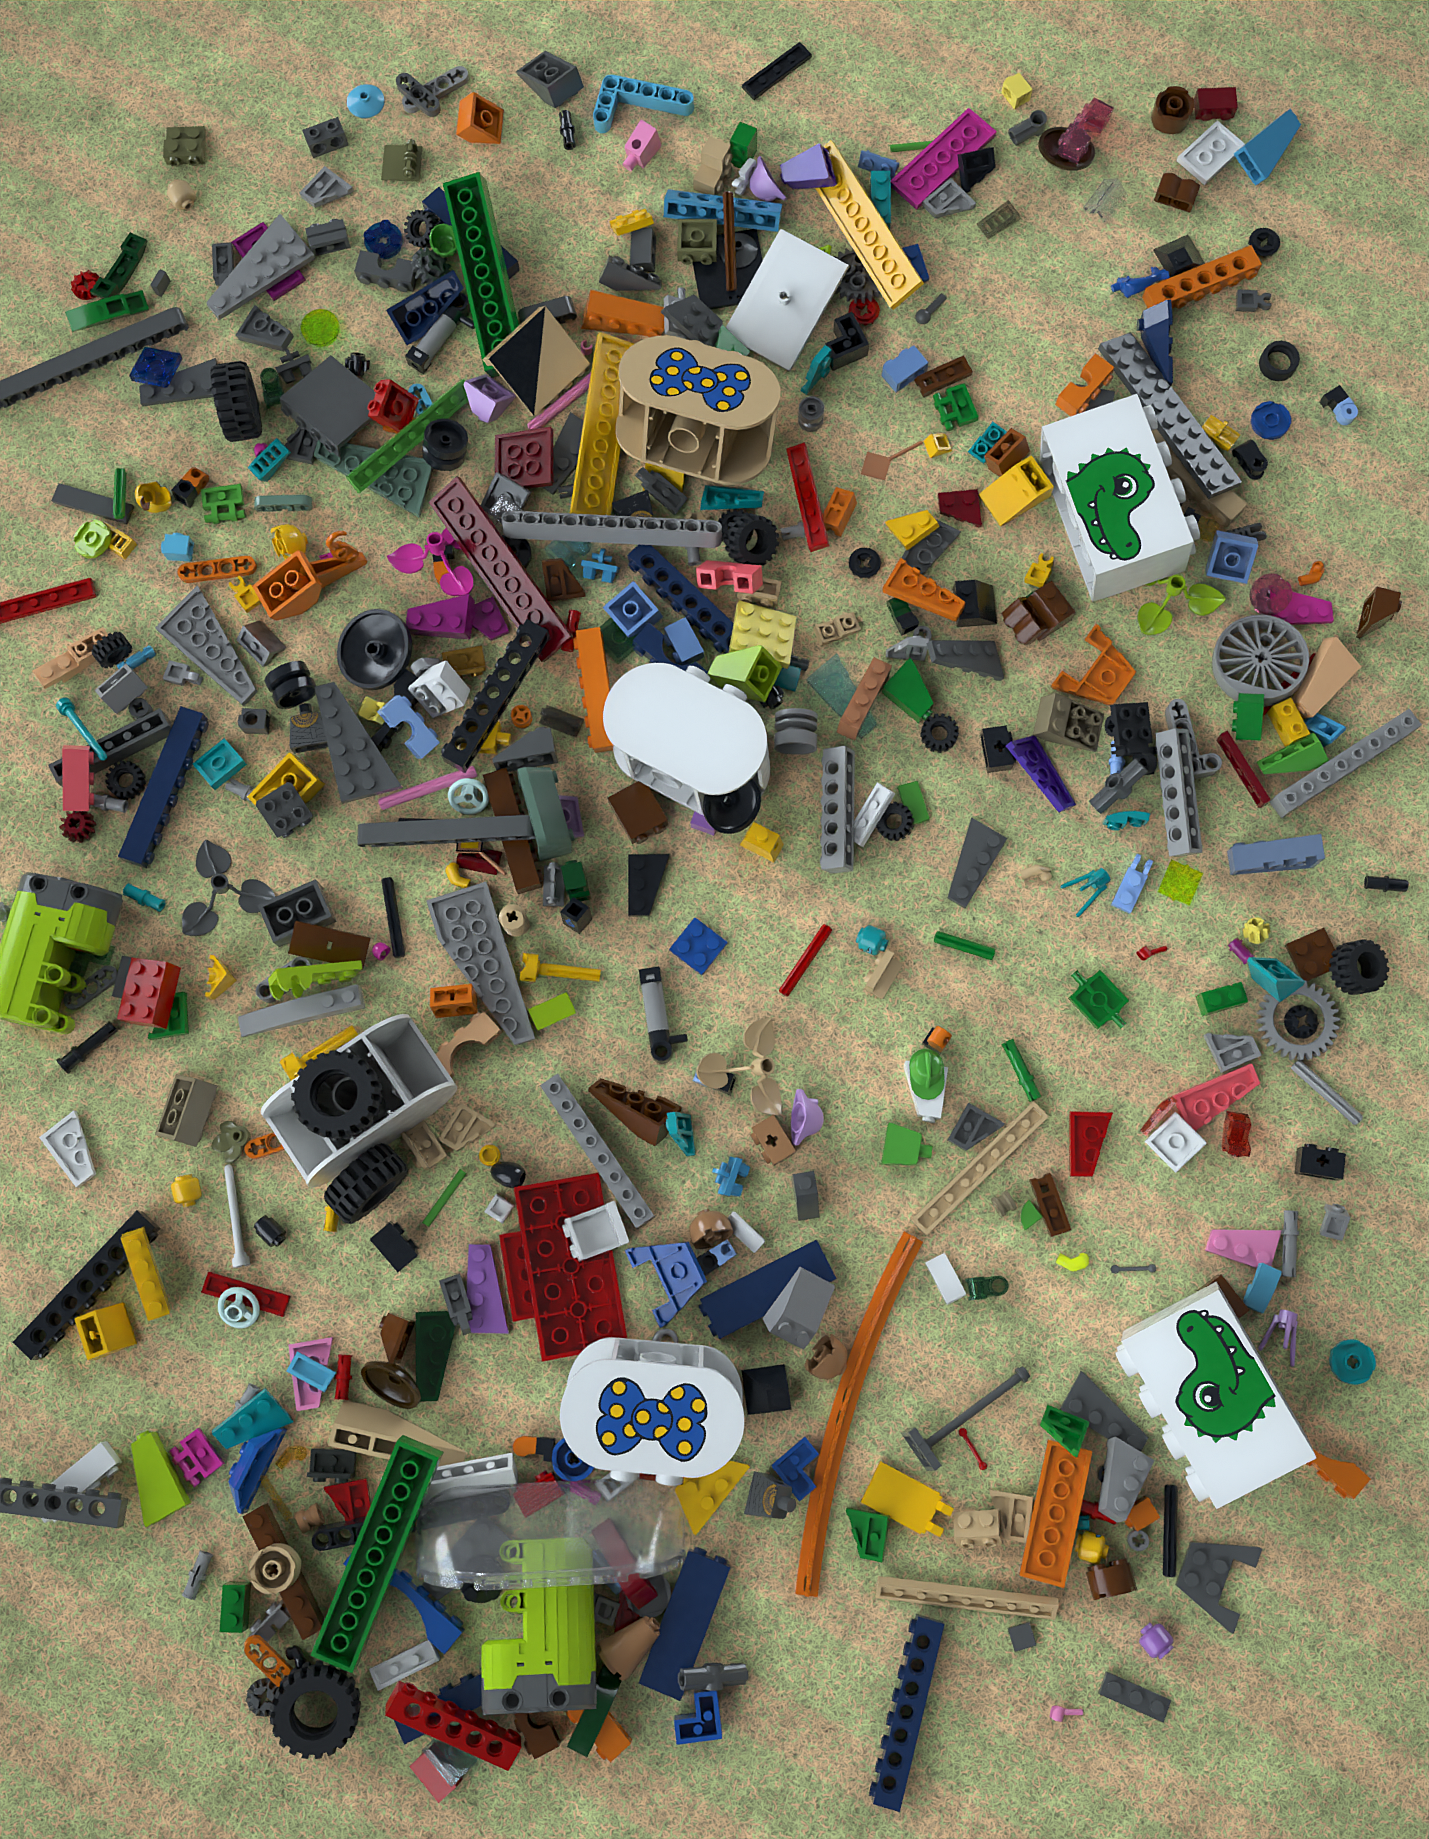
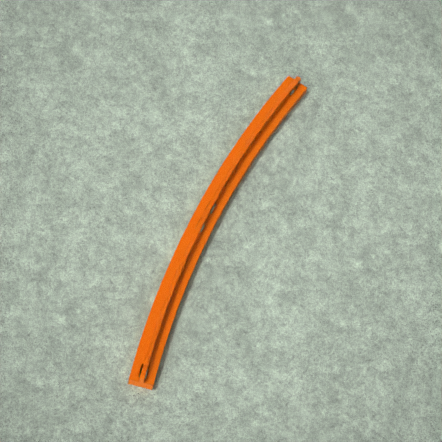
M905 1231L886 1265L865 1312L848 1356L847 1368L842 1374L829 1415L813 1479L816 1488L810 1493L795 1590L797 1595L818 1597L829 1514L854 1410L886 1320L906 1275L923 1244V1241ZM908 1239H909V1242H908V1244H907L905 1250L903 1251V1249H904V1247H905V1245H906V1243H907V1241H908ZM847 1389V1392H846L844 1401L842 1402L843 1397H844V1394H845V1390ZM839 1410H840V1415H839V1418H838V1422H837V1424H836V1420H837V1417H838V1414H839ZM805 1576H807V1577H806L805 1590H804Z

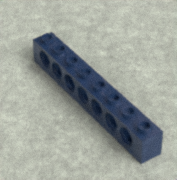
M638 544L627 555L629 568L635 573L638 571L648 586L653 585L657 589L656 593L662 599L667 598L671 602L670 606L677 613L681 612L685 615L690 626L695 625L699 629V634L705 640L709 638L714 643L713 647L719 653H729L734 623L654 547ZM647 563H652L654 565L651 568L644 567V565ZM662 576L668 578L666 581L658 580ZM674 590L682 591L679 595H675L672 592ZM694 603L696 607L688 608L687 604ZM704 616L711 618L708 622L701 620ZM717 630H723L725 632L723 635L715 634Z
M916 1614L915 1619L911 1618L908 1632L911 1633L910 1642L906 1641L904 1645L903 1655L906 1658L904 1665L900 1664L897 1678L900 1679L898 1688H894L891 1700L895 1704L893 1712L889 1711L886 1719V1725L889 1726L887 1735L883 1734L880 1748L884 1750L882 1758H877L875 1772L878 1775L876 1782H871L869 1796H872V1803L874 1805L897 1812L901 1810L945 1625L943 1621ZM921 1635L928 1637V1643L924 1647L917 1645V1639ZM919 1658L923 1660V1665L920 1669L915 1670L911 1668V1663L914 1659ZM909 1682L917 1683V1690L913 1693L905 1690ZM904 1705L912 1707V1712L908 1716L900 1714V1709ZM896 1730H906V1736L903 1739H896L894 1737ZM893 1752L901 1755L900 1760L896 1763L889 1761V1756ZM885 1777H894V1784L892 1786H885L883 1784Z

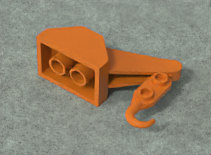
M336 531L327 537L326 546L330 549L332 558L309 562L305 553L297 550L252 586L271 619L277 621L303 614L318 602L322 588L367 564V560L362 552H358L356 548L346 542H334L337 537L346 536L347 532Z

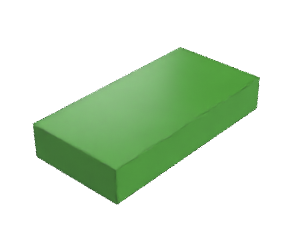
M918 781L899 785L897 789L902 804L911 811L914 818L913 825L929 821V815Z

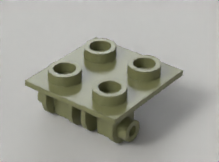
M409 139L405 146L384 145L381 180L420 182L423 147L417 146L413 139Z

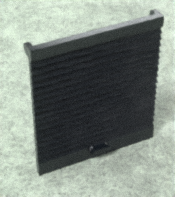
M757 229L735 232L749 235L757 244L756 259L746 267L736 268V291L730 292L726 290V266L719 256V245L724 239V234L717 235L716 262L712 261L709 265L702 264L701 261L692 262L699 299L709 309L739 305L763 261Z

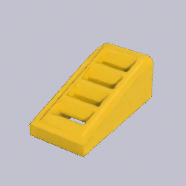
M105 522L110 528L111 534H115L108 548L126 560L137 546V543L128 535ZM120 537V539L117 541V543H116L115 545H113V543L117 540V538ZM125 540L126 542H125V543L122 545V547L119 549L118 547H119V546L122 544V542Z

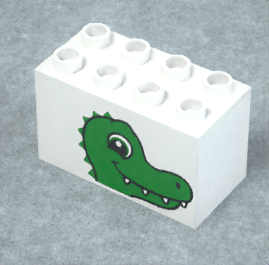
M1137 394L1042 426L1040 461L1045 475L1054 486L1052 494L1092 602L1186 571L1190 555L1196 553L1194 540L1200 539V531L1193 515L1184 517L1180 507V503L1186 501L1181 480L1179 478L1170 480L1166 467L1172 464L1169 448L1165 441L1157 444L1155 442L1152 430L1158 428L1154 409L1151 405L1142 407Z
M1217 1281L1123 1331L1122 1344L1116 1347L1118 1351L1115 1354L1128 1377L1138 1372L1145 1384L1139 1387L1141 1391L1139 1397L1151 1418L1153 1419L1163 1414L1168 1424L1162 1427L1164 1431L1162 1437L1175 1460L1185 1455L1191 1465L1185 1468L1188 1474L1186 1479L1199 1502L1210 1497L1215 1508L1218 1509L1316 1459L1309 1439Z

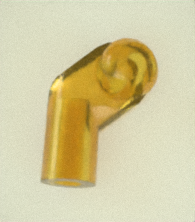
M301 1445L288 1446L277 1459L275 1465L284 1470L290 1460L303 1461L307 1457L306 1448Z

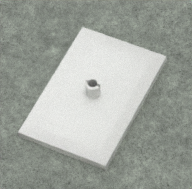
M780 229L726 328L749 350L790 372L846 274L849 265Z

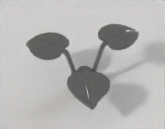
M205 840L196 856V868L202 877H212V896L208 908L202 902L191 903L185 908L182 915V932L188 936H201L211 932L218 922V915L211 911L216 894H224L229 889L240 895L238 899L239 906L248 913L260 912L258 904L276 896L268 885L256 879L245 880L241 885V891L233 887L232 884H229L228 878L221 874L225 873L230 867L231 858L229 853L224 848L213 844L209 840Z

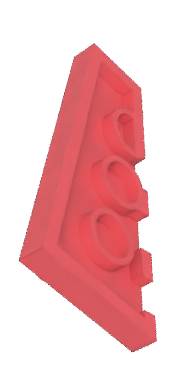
M1249 1063L1172 1095L1180 1116L1196 1131L1210 1122L1220 1112L1226 1110L1233 1102L1239 1100L1258 1086L1260 1081L1253 1064Z

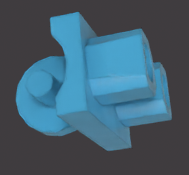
M601 548L600 554L592 553V559L598 560V563L582 560L581 566L584 567L583 578L595 580L596 569L603 570L601 581L613 583L616 573H619L620 570L618 566L604 564L605 561L612 562V556L606 555V549Z
M730 1157L728 1164L722 1162L720 1169L713 1168L712 1173L717 1174L715 1183L720 1184L718 1194L741 1196L743 1186L735 1183L736 1177L739 1175L746 1178L750 1167L742 1162L743 1159Z

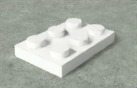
M1217 120L1178 156L1177 162L1203 185H1206L1235 158L1234 153L1245 144Z

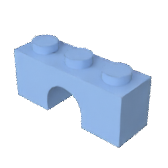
M394 696L377 712L389 727H395L402 721L410 725L412 733L404 744L417 759H422L440 743L436 739L438 735L432 728L428 729L423 723L425 721L418 712L414 713L410 708L411 703L405 696Z

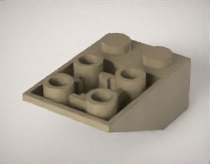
M1058 693L1046 695L1040 699L1033 736L1045 741L1096 752L1104 714Z

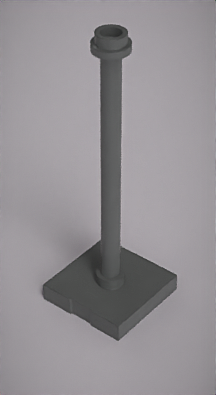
M1023 1366L1017 1367L1015 1369L1016 1374L928 1439H923L916 1427L907 1428L901 1433L926 1471H935L942 1466L931 1451L933 1450L932 1446L1020 1381L1023 1383L1028 1381L1030 1375Z

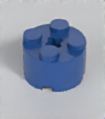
M565 1438L561 1439L555 1445L552 1453L554 1471L560 1478L567 1481L585 1479L593 1472L595 1467L588 1465L580 1458H578L579 1463L577 1461L572 1463L570 1461L572 1458L570 1453L574 1454V1452L568 1446Z

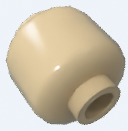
M180 179L169 183L167 196L173 206L178 210L191 209L194 206L196 194L189 183Z

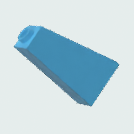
M1291 108L1234 153V156L1255 185L1269 177L1301 126Z

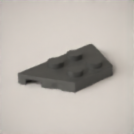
M694 294L661 310V313L689 339L715 347L719 335L718 330L723 325V321Z

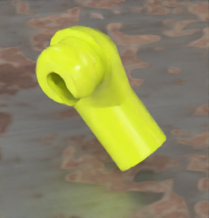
M1060 1253L1056 1263L1075 1272L1089 1265V1256L1086 1253H1080L1078 1257L1071 1259Z

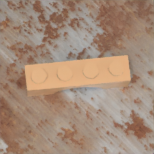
M484 1011L481 1014L479 1012L476 1013L469 1020L471 1023L465 1028H459L454 1033L455 1037L450 1042L445 1041L438 1047L436 1056L451 1078L455 1076L453 1059L461 1047L470 1043H479L487 1047L503 1033Z

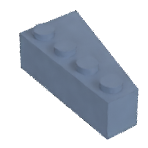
M1321 834L1267 842L1257 841L1253 844L1235 843L1227 851L1230 875L1314 868L1325 859Z

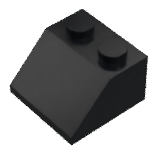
M978 580L955 581L953 594L965 601V608L956 621L957 628L996 625L997 617L993 586Z

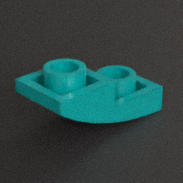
M992 421L983 435L979 436L968 453L984 464L986 462L984 455L1007 431Z
M1140 811L1113 813L1106 816L1103 820V825H1107L1108 829L1115 831L1123 829L1127 822H1130L1129 825L1133 827H1142V825L1145 826L1149 821L1150 813Z

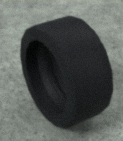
M1282 340L1274 341L1267 345L1260 356V371L1270 380L1285 381L1294 374L1299 365V352L1289 342ZM1272 352L1283 353L1290 359V367L1284 370L1276 369L1269 363L1268 356Z

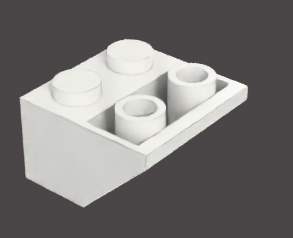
M447 661L430 667L408 688L432 718L464 706L470 692V688Z

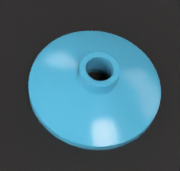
M369 84L359 85L349 93L347 107L353 115L359 118H370L382 110L385 101L384 95L376 86Z

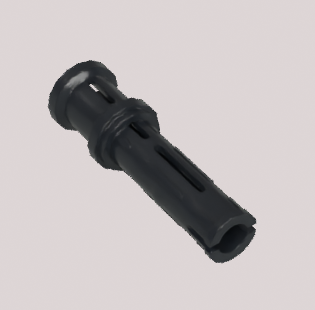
M108 1021L107 1024L78 1047H71V1051L65 1056L57 1058V1063L67 1074L71 1073L72 1068L80 1062H85L86 1056L113 1034L117 1033L118 1030Z

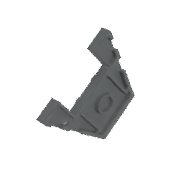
M1190 1542L1175 1585L1227 1631L1234 1634L1240 1614L1218 1605L1233 1559L1256 1568L1262 1548Z

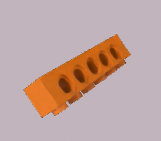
M1252 245L1146 287L1142 298L1147 308L1165 300H1171L1172 308L1180 309L1192 300L1195 302L1199 301L1209 293L1216 294L1226 286L1234 287L1243 279H1253L1257 276L1262 263Z

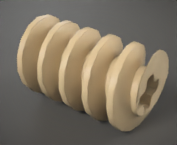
M511 904L503 907L500 911L499 921L507 934L517 937L528 932L530 923L523 908L519 905Z

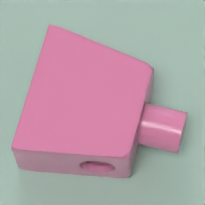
M642 119L624 147L627 158L623 162V166L629 171H632L636 165L644 168L662 146L657 129Z

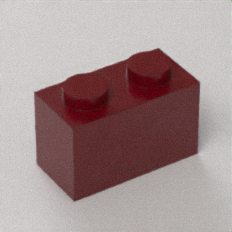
M1236 87L1197 88L1194 96L1195 120L1209 121L1211 119H1221L1226 121L1234 118L1238 108Z

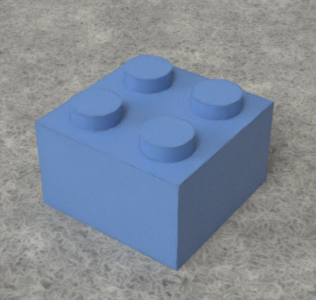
M1216 530L1205 568L1206 575L1247 584L1258 548L1257 538Z

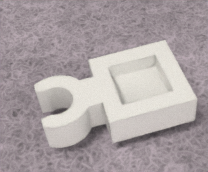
M749 158L739 171L740 177L736 178L732 183V186L737 188L735 190L736 194L743 195L746 187L750 188V178L757 167L756 160Z

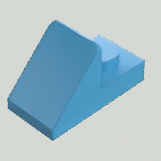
M1319 713L1314 717L1304 720L1310 734L1314 733L1323 747L1331 744L1346 730L1345 726Z

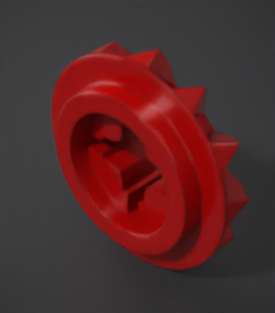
M90 270L87 272L80 271V274L74 275V280L71 281V290L79 299H93L96 296L91 294L90 291L100 277L96 272L93 273ZM84 279L88 282V290L84 287Z
M865 298V303L858 299L856 304L853 299L849 305L848 313L853 312L857 322L866 326L870 323L873 324L878 318L880 308L875 299H872V302H870L868 298ZM867 305L868 313L861 316L860 310H863Z

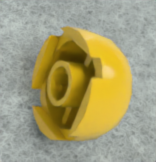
M289 524L272 527L271 533H274L275 538L271 540L278 557L282 554L286 560L289 557L285 555L286 553L292 555L297 550L306 553L308 539L305 533H301L297 527Z

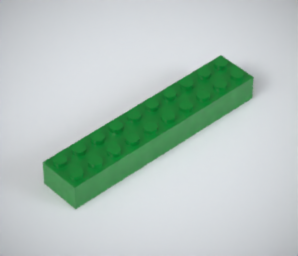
M476 172L443 183L479 349L483 359L519 326L487 181L480 172ZM482 360L484 371L491 378L500 376L492 365L487 366Z
M402 1435L397 1440L310 1656L350 1673H353L358 1666L444 1453L443 1451L405 1435Z

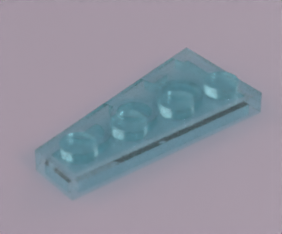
M836 653L806 679V682L841 718L857 688L852 683L846 668L843 667L838 654ZM870 711L858 734L860 739L865 737L877 725Z

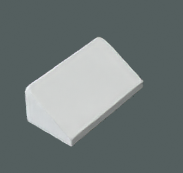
M735 1211L729 1215L728 1219L732 1225L734 1235L755 1253L765 1243V1239Z

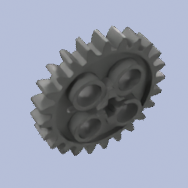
M845 248V254L839 251L838 257L833 256L849 265L834 294L840 293V299L846 296L847 302L854 299L855 304L858 299L865 303V298H868L870 302H872L873 296L879 298L881 292L853 248L852 251Z

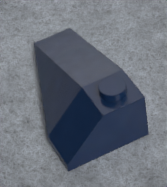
M454 270L386 310L406 345L423 337L463 290L464 287Z
M1165 300L1143 310L1140 319H1137V331L1141 332V339L1150 359L1171 386L1173 383V357L1169 356V354L1171 353L1173 337H1169L1170 325H1173L1171 300Z

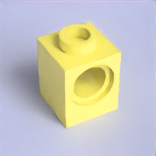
M1017 73L1005 79L1001 93L1010 105L1016 109L1030 101L1032 88L1023 76Z

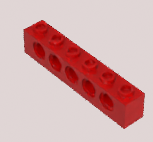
M398 1681L386 1703L385 1716L507 1771L511 1768L522 1748L521 1735L515 1730L505 1729L491 1719L485 1720L474 1711H465L452 1701H443L432 1692L421 1691L410 1682ZM412 1703L418 1704L417 1707H410L409 1705ZM431 1713H438L439 1715L433 1717V1716H430L429 1714H431ZM452 1722L460 1723L456 1726L450 1725V1723ZM473 1731H478V1732H480V1733L477 1734V1735H472V1734H470V1733L473 1732ZM495 1740L500 1741L498 1744L491 1743Z

